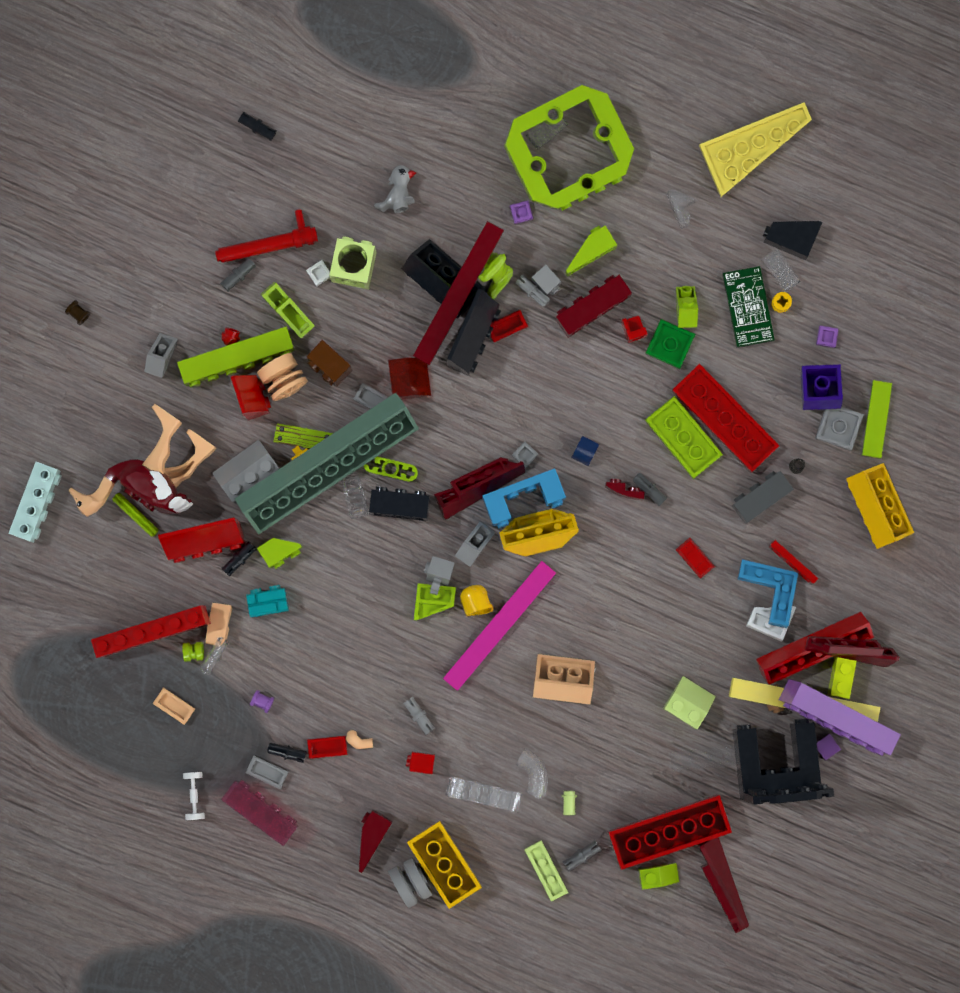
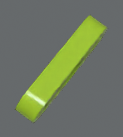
M378 456L374 460L379 465H381V461H384L382 472H378L379 467H373L371 470L369 465H363L368 473L405 482H413L418 476L417 468L414 465ZM392 463L396 466L395 473H386L385 467L387 464ZM399 465L403 466L402 470L408 471L411 468L415 475L406 478V474L401 473V477H398Z

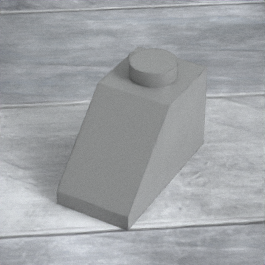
M159 333L147 354L144 372L162 378L169 367L178 339Z
M479 522L463 542L455 556L471 567L495 532L482 522Z

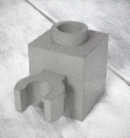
M432 556L431 562L426 563L424 573H427L426 580L433 582L430 590L431 594H438L440 584L444 586L449 585L454 562Z

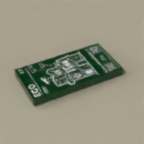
M760 266L723 273L736 348L775 341Z

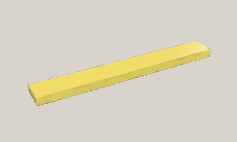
M732 678L729 697L785 708L783 707L784 703L779 700L784 688ZM832 698L878 722L880 707Z

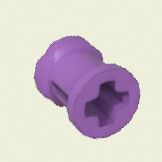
M256 690L250 706L255 705L263 709L265 713H268L275 698H269L261 694L259 690Z

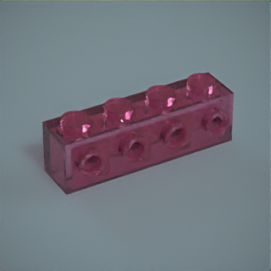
M234 781L221 800L279 844L285 846L299 827L296 825L297 820L290 815L284 816L280 813L281 808L274 803L268 804L265 801L266 797L258 791L254 793L249 790L251 786L245 781Z

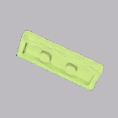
M542 840L525 848L524 850L550 900L553 901L567 894L568 891Z

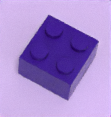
M841 364L802 366L801 392L803 410L841 409L843 402Z

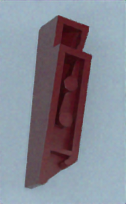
M500 457L451 481V489L434 494L445 520L482 499V495L493 492L524 474V463L522 461L519 463L509 462L507 458Z
M808 636L805 646L807 651L881 667H889L899 661L900 658L893 648L882 647L877 640Z
M718 837L698 845L707 862L700 867L735 933H738L747 928L749 923Z

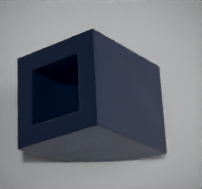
M582 436L571 458L589 466L599 444Z

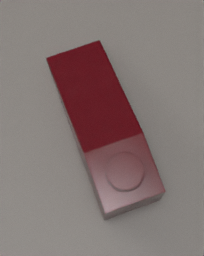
M374 810L371 813L367 812L361 821L364 825L361 834L360 873L364 871L393 822Z

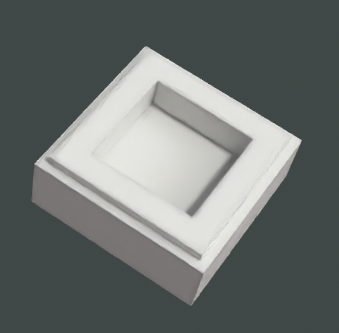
M322 260L306 270L316 286L330 279V271Z

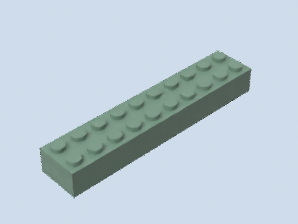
M394 393L234 499L256 532L260 534L419 428L397 393Z

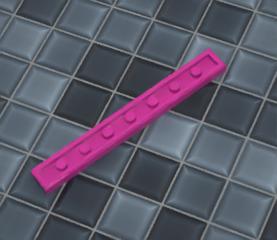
M541 561L443 679L458 691L554 577L556 572Z

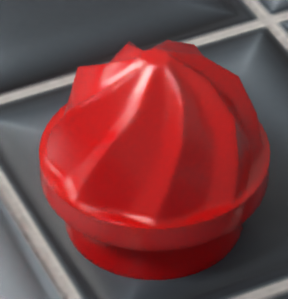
M226 327L225 331L221 334L222 341L226 346L237 343L240 340V332Z

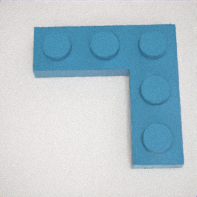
M742 560L737 580L775 588L768 624L788 628L798 572Z

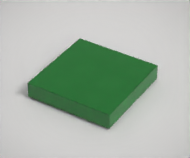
M660 319L645 354L680 370L696 334Z

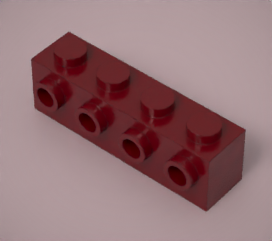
M620 274L616 277L614 275L608 277L604 281V285L593 287L588 291L589 295L584 298L582 296L578 297L573 301L574 305L569 308L565 306L557 312L558 315L555 320L568 338L631 297L632 292Z

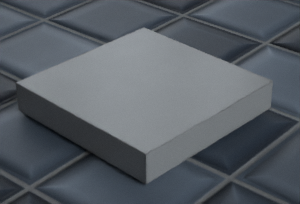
M843 407L841 409H824L815 439L852 451L864 414Z

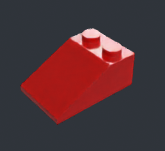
M257 375L231 377L242 414L247 420L270 413L268 409L271 408L269 398L264 397L262 391L265 390V385Z

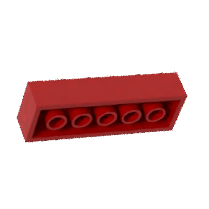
M718 794L608 831L621 870L732 833L721 797Z

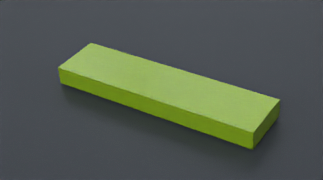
M872 381L861 456L878 459L882 457L892 383Z

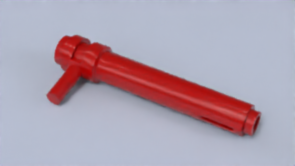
M296 210L295 216L298 229L285 234L218 248L215 251L218 262L224 263L291 247L300 248L305 244H308V246L313 245L314 242H318L316 228L305 227L302 210Z

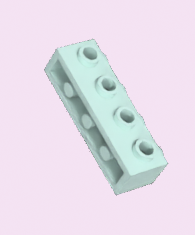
M35 462L8 534L33 543L35 539L39 538L41 533L40 524L47 517L48 511L46 509L48 503H52L55 496L53 490L55 485H59L62 477L60 470Z

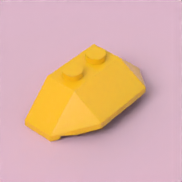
M549 509L514 518L499 534L505 551L521 556H529L563 547L579 532L574 514Z

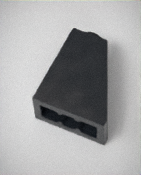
M773 222L770 227L766 226L763 237L766 238L763 243L806 260L823 222Z

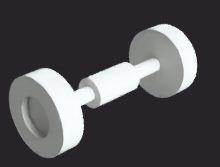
M202 772L183 773V779H191L190 803L193 806V813L185 814V820L205 819V813H197L196 808L198 792L195 789V778H203Z

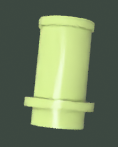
M564 791V795H562L564 797L563 815H576L575 798L577 795H575V791Z

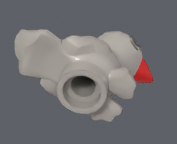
M404 165L395 167L388 179L390 181L389 185L394 184L387 198L383 202L375 203L374 207L382 212L389 208L393 209L394 213L408 210V205L415 203V200L412 196H409L407 184L417 173Z

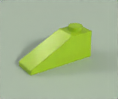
M606 225L602 228L597 226L590 231L591 234L587 237L566 269L565 274L567 277L616 249L617 244Z

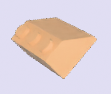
M538 654L533 698L590 704L593 692L595 661Z

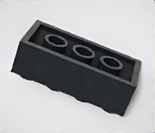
M429 239L411 253L401 269L407 276L418 283L422 289L435 298L437 302L442 304L462 267ZM476 281L457 319L470 308L478 289L486 290L478 281Z

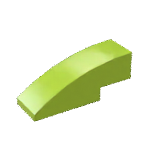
M273 282L260 294L300 338L315 326L276 282Z

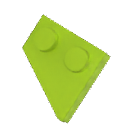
M418 583L414 620L417 621L454 607L456 587L440 586L438 594L434 595L430 593L432 585Z

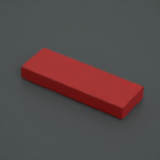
M776 540L770 543L769 548L792 569L798 572L809 584H814L819 579Z

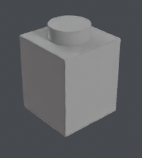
M547 265L532 276L531 281L538 285V288L546 296L550 294L553 296L561 289L559 287L561 285L560 279Z

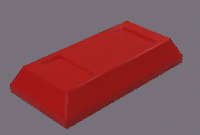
M521 310L492 322L491 327L494 329L491 333V338L493 342H497L527 328L528 325Z
M688 538L676 549L678 554L700 579L715 567L691 538Z
M346 736L307 739L309 759L348 755Z

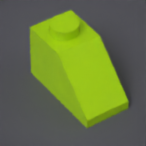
M676 863L638 868L642 890L679 883Z

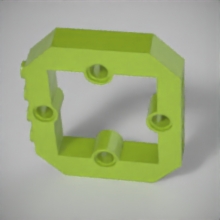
M584 85L513 119L504 144V148L530 201L553 209L561 208L562 211L571 207V202L578 199L581 202L589 198L588 193L595 191L597 194L606 189L604 185L610 182L614 185L622 181V176L627 173L634 147L608 94ZM587 101L598 123L593 130V136L598 142H607L616 163L594 174H583L577 179L576 183L551 195L541 175L546 170V162L539 156L532 157L521 133L543 122L548 125H555L562 120L564 111ZM549 110L557 112L556 120L549 118ZM601 127L608 130L607 137L600 136L599 129ZM533 161H537L541 165V169L538 172L531 168ZM585 178L591 181L589 189L582 186V181Z

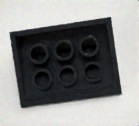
M478 289L447 358L449 368L469 376L470 372H475L478 365L476 358L478 354L482 356L486 347L483 344L485 338H490L494 329L491 327L493 320H498L501 310H499L500 304L481 289Z

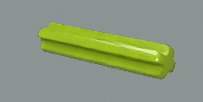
M117 493L112 498L151 537L158 533L159 529L121 493Z

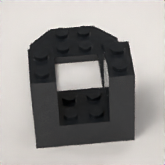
M804 718L794 719L795 723L790 724L795 767L780 768V772H775V769L761 770L756 728H751V725L745 724L737 725V729L732 730L741 800L757 805L765 802L777 804L822 799L823 796H834V789L828 787V784L821 783L814 722H809V719Z

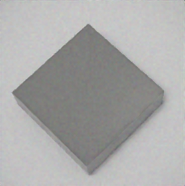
M525 441L512 454L518 462L522 461L525 468L539 455Z

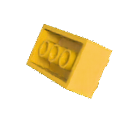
M440 820L407 841L410 849L449 909L482 888L479 880Z

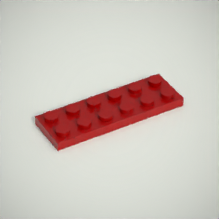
M700 363L672 389V392L751 473L780 446Z

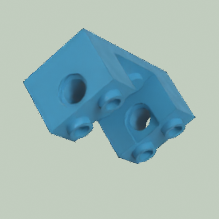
M554 468L482 495L493 527L497 526L500 529L509 525V521H511L512 517L504 498H507L508 501L519 497L520 492L531 493L537 490V486L540 488L547 507L551 506L553 509L563 505L566 496L556 469Z

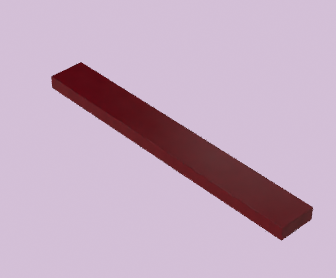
M488 221L486 222L413 357L431 365L478 280V276L483 271L504 233L503 229Z

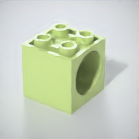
M349 237L337 238L329 275L331 282L369 290L376 258L375 246L369 241L362 240L361 243H358ZM353 251L360 252L364 259H367L366 266L357 273L346 272L344 267L340 266L343 256Z

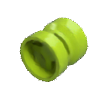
M196 642L195 644L183 643L184 662H190L192 659L197 661L204 660L203 642Z

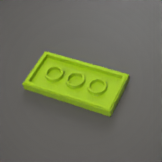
M675 396L644 420L692 479L723 455Z

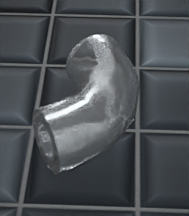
M524 748L517 766L524 769L529 776L526 792L543 800L548 786L547 769L537 755Z

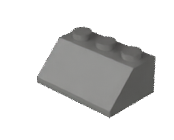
M257 440L212 474L230 500L236 504L237 502L234 498L280 468L260 440Z

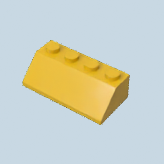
M884 463L846 478L848 487L855 498L856 505L862 514L864 524L869 530L876 549L914 533Z

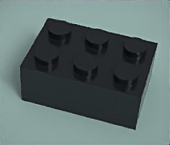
M376 487V490L371 489L369 513L373 516L428 521L430 496L426 495L424 491H415L414 494H410L405 489H395V492L388 491L386 487Z

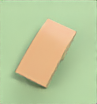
M212 603L209 616L211 624L207 627L206 644L225 646L232 612L231 605Z

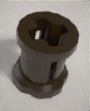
M74 300L65 310L67 315L70 314L77 320L78 325H82L91 314L79 306L77 300Z

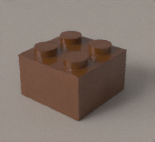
M323 340L307 355L309 367L316 373L320 371L323 374V379L330 386L334 384L338 387L353 371L351 365Z

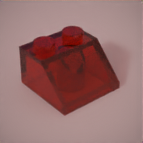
M417 358L388 360L392 395L397 393L401 400L431 396L428 365Z

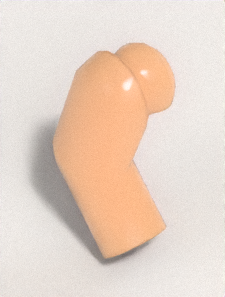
M354 730L347 732L346 740L355 749L373 748L372 738L361 739Z

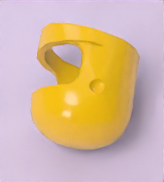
M471 585L460 594L466 617L488 614L494 609L489 601L487 590L482 585Z

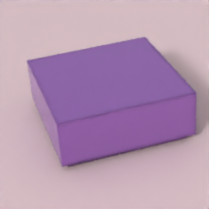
M529 201L510 205L514 224L533 220Z
M819 326L816 345L835 348L838 329Z
M827 734L817 742V750L824 761L841 750L830 734Z

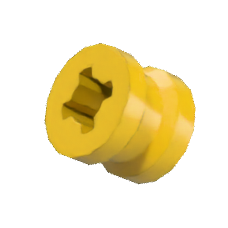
M786 292L777 293L771 301L773 310L778 313L786 312L792 304V298Z

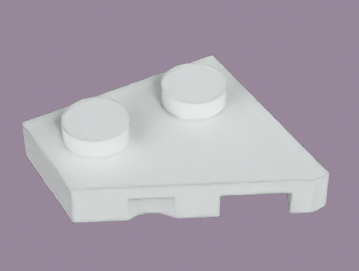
M792 606L789 624L795 612V606ZM754 607L746 626L782 642L788 628L768 624L771 607Z

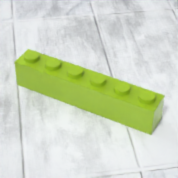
M286 326L179 361L177 364L184 384L192 388L201 385V381L207 379L208 382L217 380L219 375L225 373L226 376L237 373V370L241 368L245 370L251 369L259 362L263 364L269 363L274 360V357L291 353L295 349Z

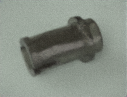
M800 458L793 459L789 463V469L794 474L801 473L805 467L804 460ZM795 463H798L800 465V468H797L795 466Z

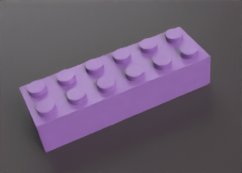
M788 679L779 698L784 703L783 707L800 713L799 715L809 720L811 719L816 724L833 730L832 732L844 736L849 741L881 756L884 753L892 754L901 735L801 682Z

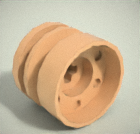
M292 353L284 354L272 360L257 372L263 384L273 383L267 389L268 393H273L271 396L273 401L290 397L308 382L306 377L299 378L303 374L302 370L292 372L298 365Z

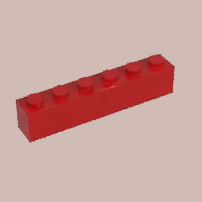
M200 605L91 639L96 658H103L211 623L206 606Z
M862 612L808 635L868 640L874 638L870 623ZM805 636L757 658L756 661L762 676L768 685H771L833 656L805 650L808 636Z

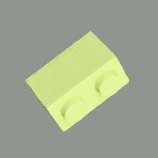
M682 676L663 709L698 730L716 696Z

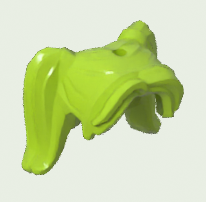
M494 252L486 263L484 271L478 276V279L482 282L492 279L487 294L493 299L508 284L513 275V269L505 263L506 255H499Z

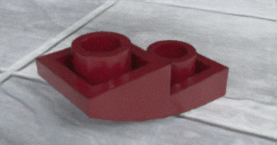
M610 479V482L605 483V488L619 496L633 500H644V491H640V488L629 487L628 491H625V483H621V479Z

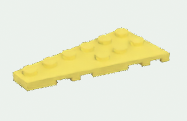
M805 102L699 145L720 197L731 190L812 120Z

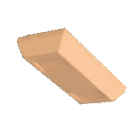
M164 687L153 702L155 706L184 725L195 710V708Z

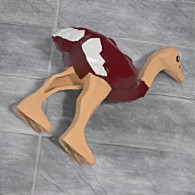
M154 404L152 409L162 423L163 432L145 461L138 459L127 460L110 467L99 488L91 495L82 494L73 488H70L69 492L73 496L78 510L88 517L96 513L105 504L114 485L119 480L121 485L126 488L124 492L137 502L141 499L139 502L150 511L157 510L160 513L176 515L186 511L193 505L192 500L188 499L185 494L178 493L176 488L182 481L191 477L197 466L216 450V447L191 429H188L186 433L195 446V454L182 465L165 468V463L170 456L171 437L182 423Z

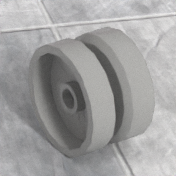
M413 857L403 864L406 875L398 866L388 871L398 893L408 908H411L418 902L414 891L423 900L433 895L427 878Z

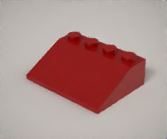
M235 517L158 535L167 559L174 563L184 562L185 558L192 556V559L204 557L203 553L219 554L223 552L222 549L229 547L230 550L240 549L241 545L245 544L241 522Z

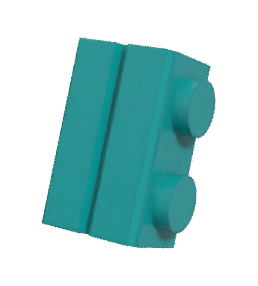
M281 585L270 586L268 591L263 592L261 588L250 590L251 594H246L251 618L289 611L286 589L281 588Z

